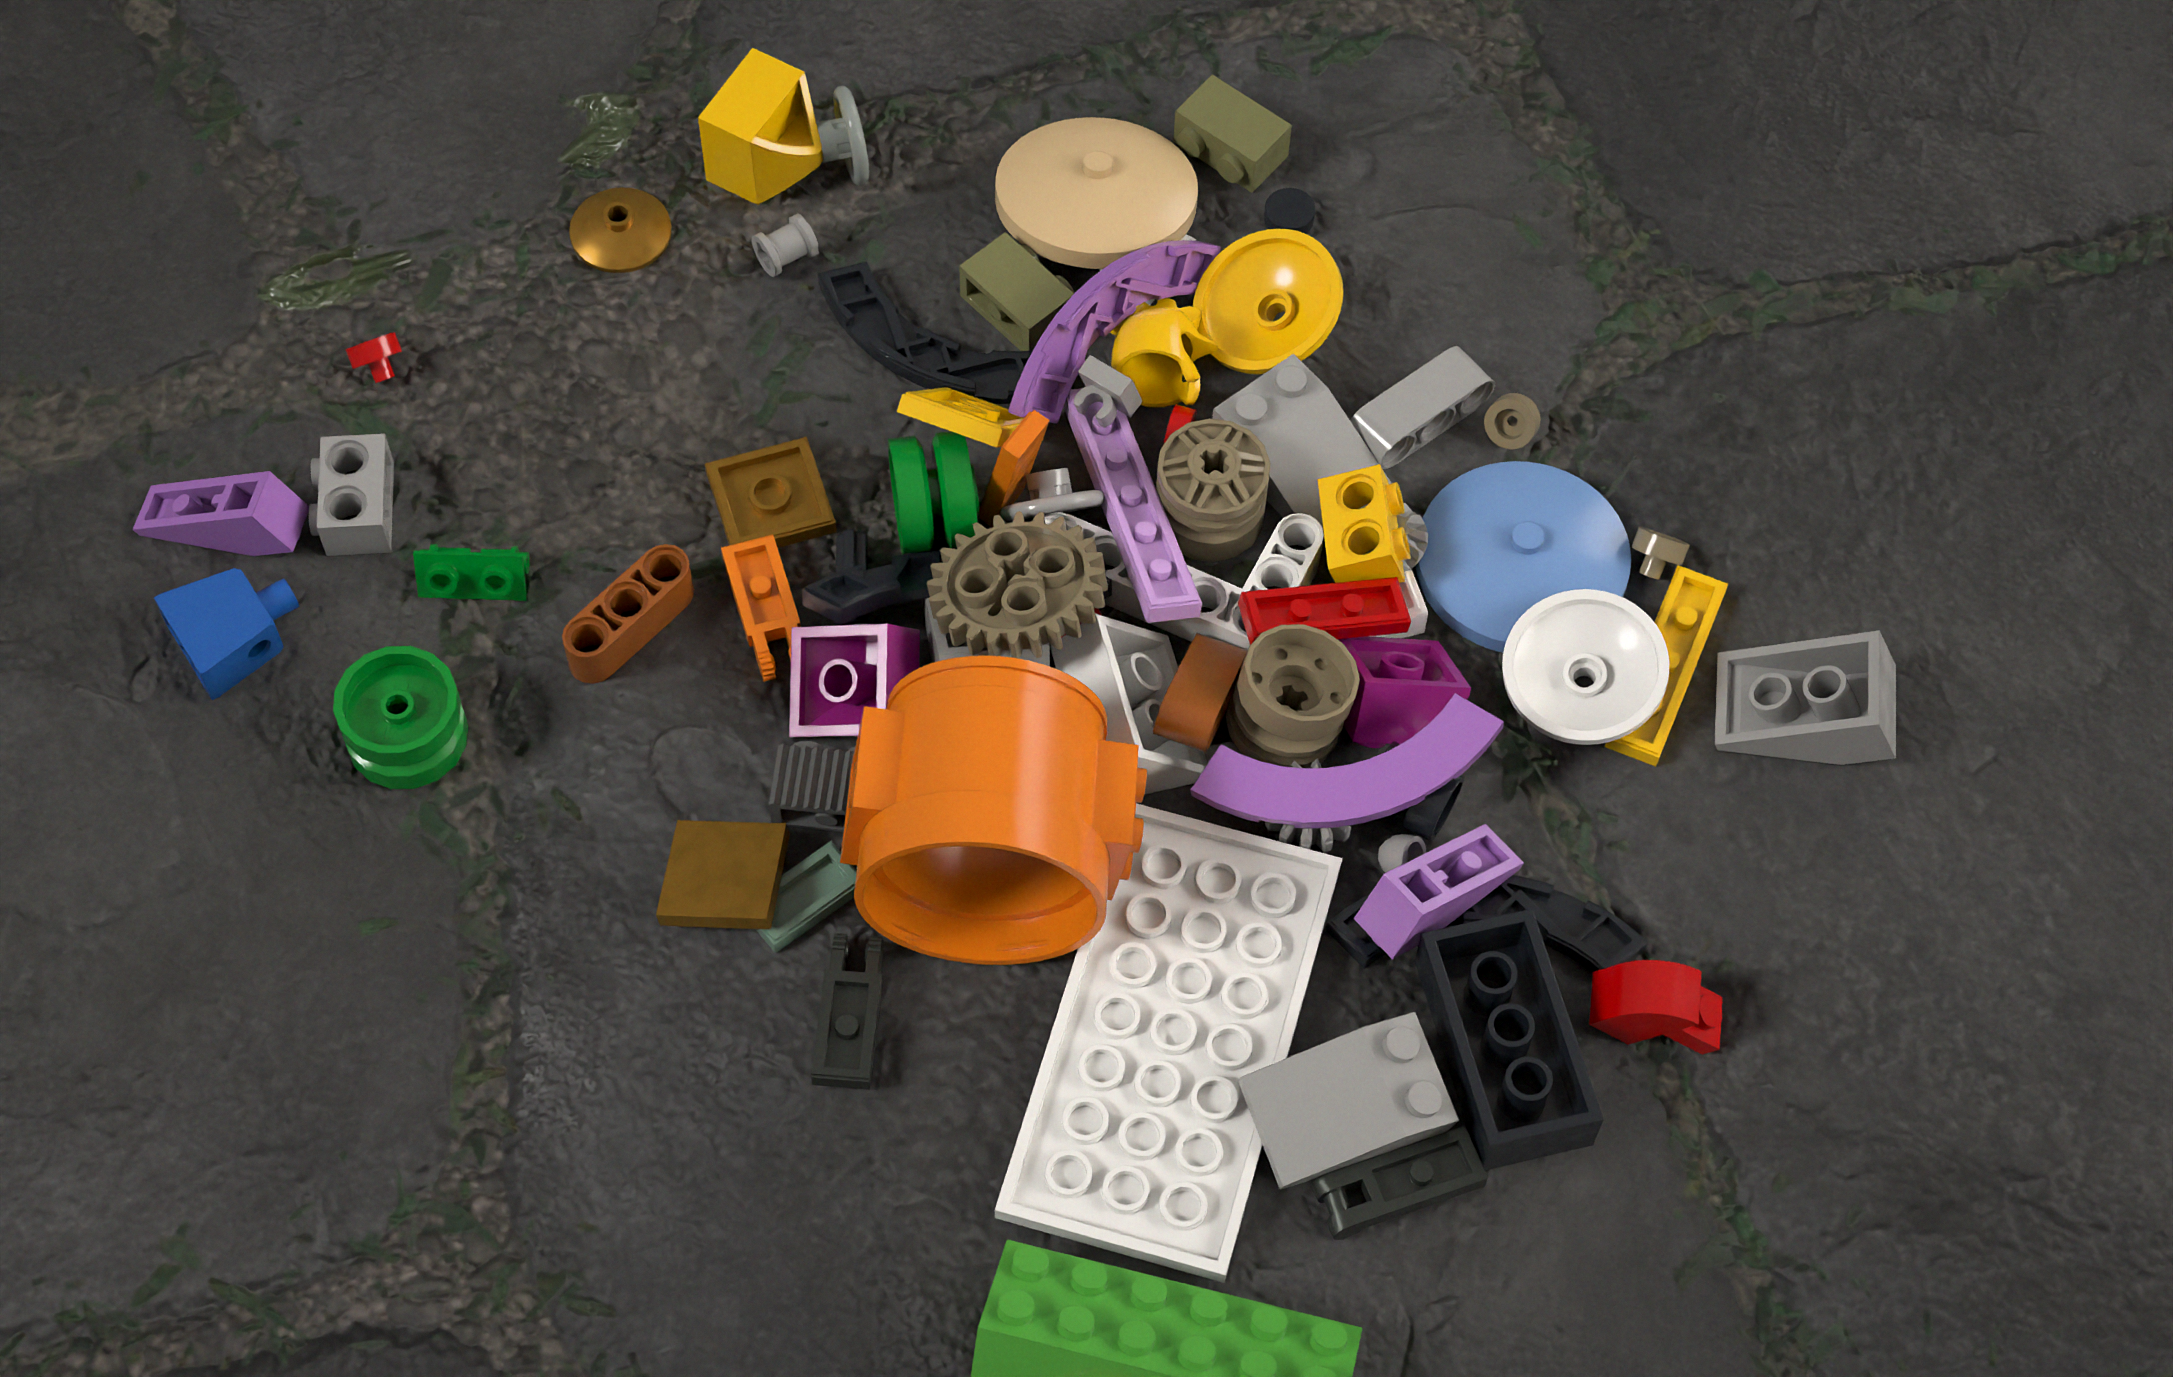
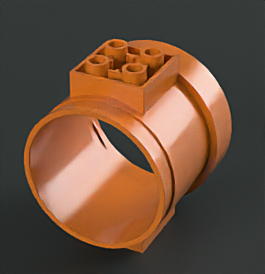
M965 656L934 662L909 673L892 689L887 700V709L864 706L853 754L840 863L857 865L854 899L859 913L873 929L903 947L932 957L962 963L985 965L1031 963L1055 958L1080 948L1094 938L1101 930L1106 918L1107 900L1113 899L1119 880H1129L1133 852L1139 853L1144 821L1143 818L1135 817L1136 802L1142 803L1147 770L1137 768L1139 745L1106 741L1107 714L1096 694L1069 674L1041 663L1003 656Z

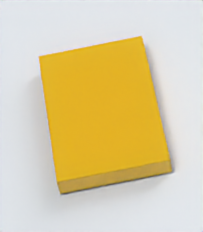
M948 387L906 392L902 394L897 409L898 413L996 448L1002 447L1004 442L1024 419L1009 413V409Z

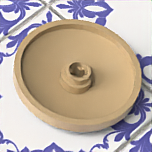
M1096 117L1074 118L1053 122L1024 135L1002 157L997 168L995 182V204L999 218L1004 227L1019 243L1029 246L1034 253L1049 260L1090 269H1104L1121 257L1152 244L1181 240L1190 229L1195 218L1198 197V182L1195 171L1188 158L1171 141L1148 128L1134 123Z

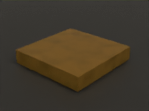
M807 437L705 463L708 481L729 545L773 534L777 548L837 532L836 521Z
M677 820L656 911V917L660 926L771 930L790 837L787 824Z

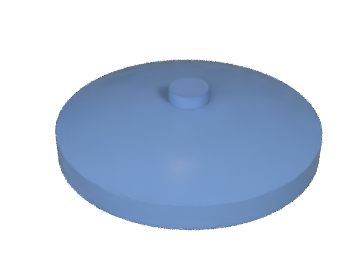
M1521 461L1499 462L1473 469L1446 485L1432 500L1422 518L1428 532V544L1423 557L1416 564V572L1428 603L1436 614L1455 632L1475 644L1490 650L1503 653L1508 635L1518 619L1533 605L1551 595L1570 590L1591 589L1609 592L1620 597L1624 596L1631 568V550L1624 525L1611 504L1597 490L1582 479L1561 469L1540 463Z

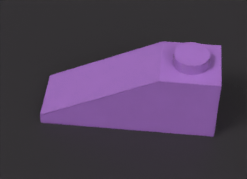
M270 471L151 485L133 531L139 536L249 556L288 553L294 551L295 545L300 538L302 527L309 512V506Z
M1484 824L1384 873L1354 917V920L1391 959H1394L1417 947L1421 933L1445 928L1519 871L1524 862Z

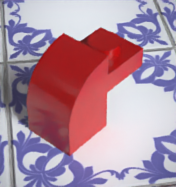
M1662 960L1624 962L1593 972L1589 1025L1628 1045L1665 1035L1703 1055L1720 1050L1722 997L1701 986L1702 971L1691 966Z

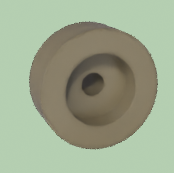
M1518 393L1502 395L1486 412L1484 419L1485 431L1491 441L1502 448H1521L1528 444L1537 433L1541 421L1540 412L1536 404L1525 395Z
M1639 527L1631 547L1646 554L1639 573L1659 580L1666 561L1682 565L1690 545L1669 535Z

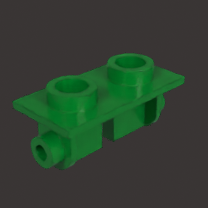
M431 544L429 549L414 550L413 552L418 597L523 601L527 599L525 574L529 573L530 557L529 552H519L518 546H512L511 549H481V552H471V548H447Z

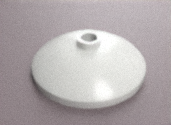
M1591 589L1570 590L1551 595L1529 608L1515 623L1504 647L1502 662L1503 681L1514 708L1536 730L1553 739L1567 743L1582 745L1601 744L1620 739L1632 733L1654 714L1667 688L1669 655L1666 643L1657 625L1634 603L1605 591ZM1580 676H1587L1594 683L1589 687H1580L1575 683V679Z

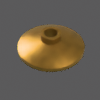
M622 187L607 189L586 199L572 216L569 233L575 253L587 265L603 272L628 273L652 264L664 253L671 239L672 227L666 208L657 198L639 189Z

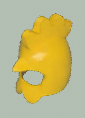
M1170 298L1158 300L1154 306L1143 302L1135 307L1136 311L1119 323L1110 332L1116 336L1112 350L1111 366L1133 380L1142 399L1140 405L1146 407H1166L1179 402H1183L1185 405H1194L1200 392V375L1193 362L1200 357L1217 351L1218 345L1198 333L1197 328L1201 320V312L1198 308L1192 306L1178 308L1176 301ZM1183 375H1184V377H1185V379H1186V382H1183V381H1182V376H1183Z

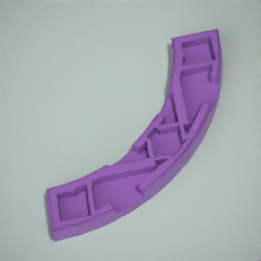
M1177 240L1152 244L1121 257L1090 278L1060 309L1040 337L1017 383L1008 412L1025 418L1029 411L1036 410L1049 419L1050 423L1057 424L1072 384L1079 374V369L1085 362L1087 350L1099 336L1106 337L1119 323L1136 311V306L1151 299L1161 300L1177 295H1195L1203 273L1220 253L1221 247L1193 240Z
M1455 693L1444 709L1426 727L1409 740L1373 758L1349 765L1329 768H1295L1274 765L1244 756L1221 744L1190 789L1191 796L1218 810L1255 822L1262 820L1271 823L1294 825V828L1303 829L1334 828L1365 823L1416 805L1425 800V796L1443 787L1453 778H1458L1488 749L1503 729L1504 721Z

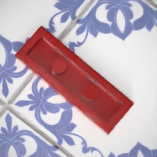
M1397 577L1241 592L1238 601L1250 645L1262 632L1279 625L1304 624L1324 630L1336 639L1407 633L1412 622Z

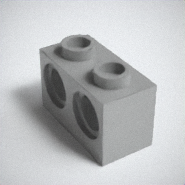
M385 434L320 437V458H312L311 481L313 489L318 490V503L309 505V526L312 536H320L326 556L391 553L394 461ZM358 470L355 473L345 475L347 472ZM357 515L353 519L343 520L348 516Z

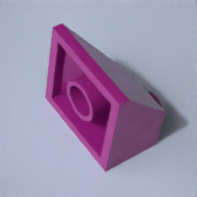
M892 624L792 627L789 737L858 736L864 706L887 709V700L894 686L906 675L919 668L920 630Z
M1369 636L1337 639L1345 645L1355 659L1360 678L1356 698L1343 724L1353 742L1369 748H1382L1394 741L1402 744L1426 727L1444 709L1455 693L1466 700L1469 698L1470 685L1439 641Z

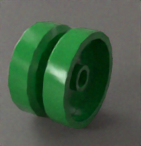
M951 431L936 433L931 443L932 468H926L923 447L916 436L888 439L891 486L902 555L931 551L934 545L933 519L939 518L943 541L948 548L957 549L954 537L957 533L969 538L975 536L973 524L977 522L979 502L973 463H970L965 436Z
M386 646L359 658L345 670L335 688L333 704L335 718L354 767L370 782L390 789H416L438 781L457 765L467 746L468 722L450 669L433 653L413 646Z

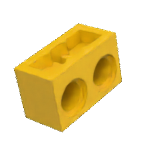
M1380 464L1317 479L1328 570L1335 583L1397 577L1399 583L1405 582L1402 560L1410 559V547L1404 528H1398L1397 515L1404 514V503L1398 483L1389 484ZM1374 549L1372 552L1365 554L1367 551Z

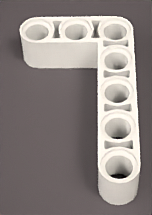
M1054 512L1045 515L1047 525H1050L1061 516L1065 519L1066 530L1080 525L1084 539L1091 537L1095 539L1097 552H1102L1104 565L1115 567L1112 570H1105L1106 577L1112 579V596L1104 600L1105 604L1146 622L1112 532L1070 514ZM1303 513L1290 514L1284 517L1277 524L1243 588H1239L1187 565L1202 606L1208 607L1213 611L1207 613L1200 612V617L1152 622L1149 624L1191 642L1196 633L1248 650L1250 643L1247 633L1243 630L1245 626L1238 605L1241 592L1267 590L1266 587L1269 586L1281 588L1309 586L1320 564L1324 538L1322 526L1318 520ZM1299 545L1305 547L1306 549L1295 550L1290 548L1289 546Z

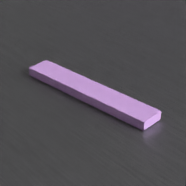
M1082 388L1070 389L1063 408L1095 490L1102 491L1104 494V503L1101 506L1146 622L1152 623L1200 617L1201 599L1127 416L1117 410L1114 421L1104 428L1099 425L1095 417L1102 408L1103 403L1095 402L1091 404L1082 415L1074 405V398Z

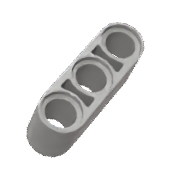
M1454 346L1365 404L1355 413L1350 421L1377 462L1381 465V468L1388 469L1482 406L1492 394L1495 382L1460 347Z

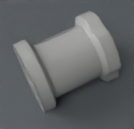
M799 213L789 217V224L767 235L760 232L752 236L751 240L760 264L772 277L782 273L784 265L804 255L811 258L819 254L816 236L811 226Z

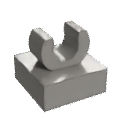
M1090 355L1079 369L1078 373L1086 387L1076 394L1074 405L1077 411L1083 415L1091 404L1102 402L1103 406L1095 416L1102 427L1105 428L1114 421L1117 410L1131 418L1142 403L1140 394L1132 379Z

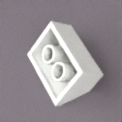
M1095 614L1096 622L1094 624L1082 623L1080 625L1082 637L1078 639L1065 635L1061 638L1063 649L1061 650L1054 648L1052 645L1050 646L1056 669L1069 674L1085 684L1102 702L1106 710L1108 722L1106 741L1139 745L1137 768L1147 770L1144 795L1196 782L1208 764L1205 753L1153 734L1154 724L1161 703L1178 670L1167 635Z

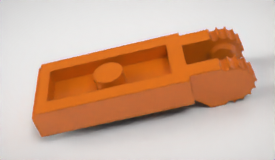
M772 534L721 547L722 559L749 647H754L756 660L764 682L776 679V665L773 655L769 652L767 642L786 637L791 662L792 627H801L798 612Z

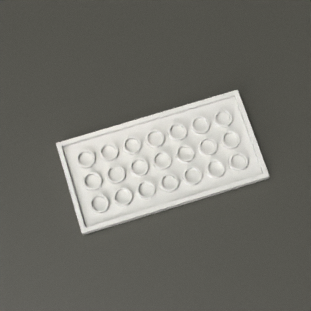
M1136 803L1135 817L1143 818L1144 821L1139 853L1133 852L1129 880H1119L1113 899L1107 900L1106 918L1101 930L1094 938L1077 950L995 1207V1218L1224 1283L1263 1146L1238 1080L1244 1075L1288 1057L1339 876L1342 858Z

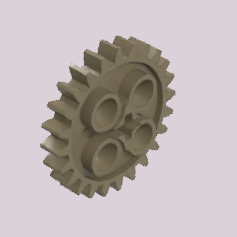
M1021 511L1016 512L1013 522L1007 524L999 515H995L993 527L989 529L976 522L973 524L975 536L969 538L957 533L954 536L957 549L942 548L940 553L943 563L931 565L933 579L927 581L933 619H937L941 634L950 633L953 646L956 647L967 642L969 653L972 656L979 653L984 647H987L990 656H1000L1003 650H1010L1012 658L1020 659L1022 651L1030 649L1036 658H1040L1043 652L1042 645L1050 643L1054 648L1061 650L1063 649L1061 636L1064 634L1078 639L1082 637L1079 622L1094 624L1096 622L1094 608H1103L1105 606L1103 591L1108 590L1103 554L1102 552H1097L1093 537L1084 539L1080 525L1066 530L1065 519L1061 516L1050 525H1047L1045 522L1044 512H1039L1032 522H1024Z

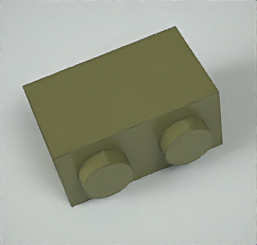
M1212 74L1175 111L1173 142L1188 156L1197 157L1217 170L1228 182L1237 183L1253 193L1288 157L1292 125Z
M1006 232L959 266L960 296L1020 351L1034 350L1040 337L1055 315L1074 294L1067 280L1060 275L1054 276L1040 263L1037 255L1029 246L1025 244L1019 245Z

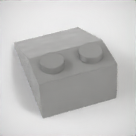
M1294 354L1213 409L1212 419L1232 421L1250 430L1264 444L1271 463L1266 500L1283 518L1290 514L1303 513L1318 520L1323 528L1317 479L1379 464L1329 388ZM1385 474V476H1386V478H1387V480H1388V482H1389V484H1390L1391 481L1389 480V478H1388L1387 475Z
M1880 630L1719 652L1717 658L1715 746L1717 750L1837 765L1895 759L1896 665Z
M1415 1012L1359 1028L1244 1075L1238 1080L1280 1190L1445 1133L1459 1121Z

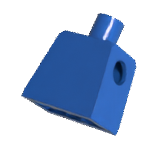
M236 568L154 597L166 626L211 700L223 695L281 652L284 646L273 620L300 607L292 589L284 578L255 592L243 571Z

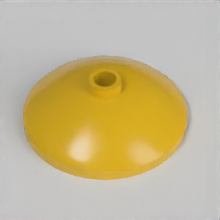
M1267 229L1249 234L1221 251L1203 273L1193 300V307L1198 308L1201 312V320L1197 331L1200 335L1217 343V351L1210 353V355L1222 365L1241 373L1264 374L1292 354L1302 361L1321 346L1333 330L1339 317L1343 302V282L1335 260L1328 250L1313 237L1290 229ZM1285 312L1280 319L1273 321L1278 313Z

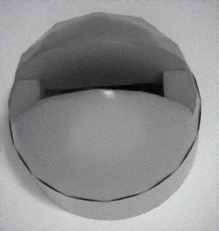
M1406 834L1394 835L1390 839L1385 840L1379 847L1378 861L1382 870L1386 873L1425 854V843L1419 836Z

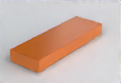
M1036 410L1029 411L1001 447L978 513L980 514L978 518L993 527L994 516H1000L1001 509L1004 506L1013 504L1025 488L1027 482L1025 475L1031 472L1050 421Z

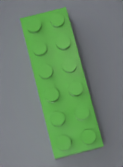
M1007 1240L978 1325L971 1377H1352L1362 1327Z

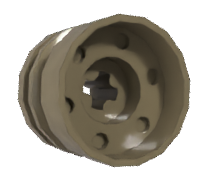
M1209 418L1187 423L1173 432L1160 449L1156 482L1157 493L1182 554L1193 560L1217 562L1235 558L1254 544L1263 529L1271 463L1264 444L1250 430L1232 421Z
M1304 624L1279 625L1262 632L1248 648L1225 716L1229 736L1240 752L1258 761L1289 767L1295 760L1302 768H1310L1312 762L1317 758L1320 764H1322L1334 750L1344 721L1347 719L1356 698L1360 678L1355 659L1342 642L1326 631Z

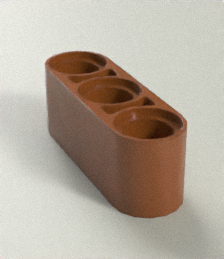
M663 544L648 550L564 627L562 640L570 672L577 680L583 683L594 684L603 682L612 676L690 604L694 595V587L688 556L682 549L675 545ZM667 576L677 577L668 582L658 581ZM627 611H638L637 614L630 617L619 616ZM588 646H599L593 652H580Z
M1196 633L1163 698L1154 724L1153 734L1207 752L1228 709L1231 695L1248 650Z

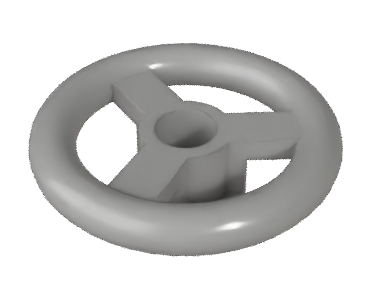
M1068 468L1036 472L1025 475L1031 500L1004 506L1000 511V517L1005 522H1013V518L1018 511L1022 512L1024 520L1034 519L1039 512H1044L1045 516L1054 512L1069 513L1102 505L1104 503V494L1100 490L1072 493Z

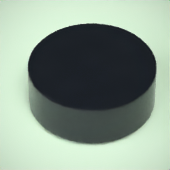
M1282 188L1273 192L1266 200L1264 222L1268 229H1290L1307 234L1313 227L1315 203L1306 192L1297 188Z

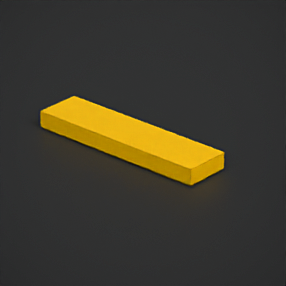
M1677 565L1654 622L1664 638L1669 655V677L1664 697L1654 714L1641 727L1620 739L1605 743L1604 747L1656 767L1727 590L1728 583Z

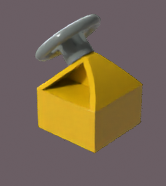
M752 48L698 117L706 181L758 205L806 177L818 168L822 162L844 159L853 183L858 186L865 185L869 179L868 155L859 113L851 91L846 86H838L833 93L835 119L816 122L805 72Z

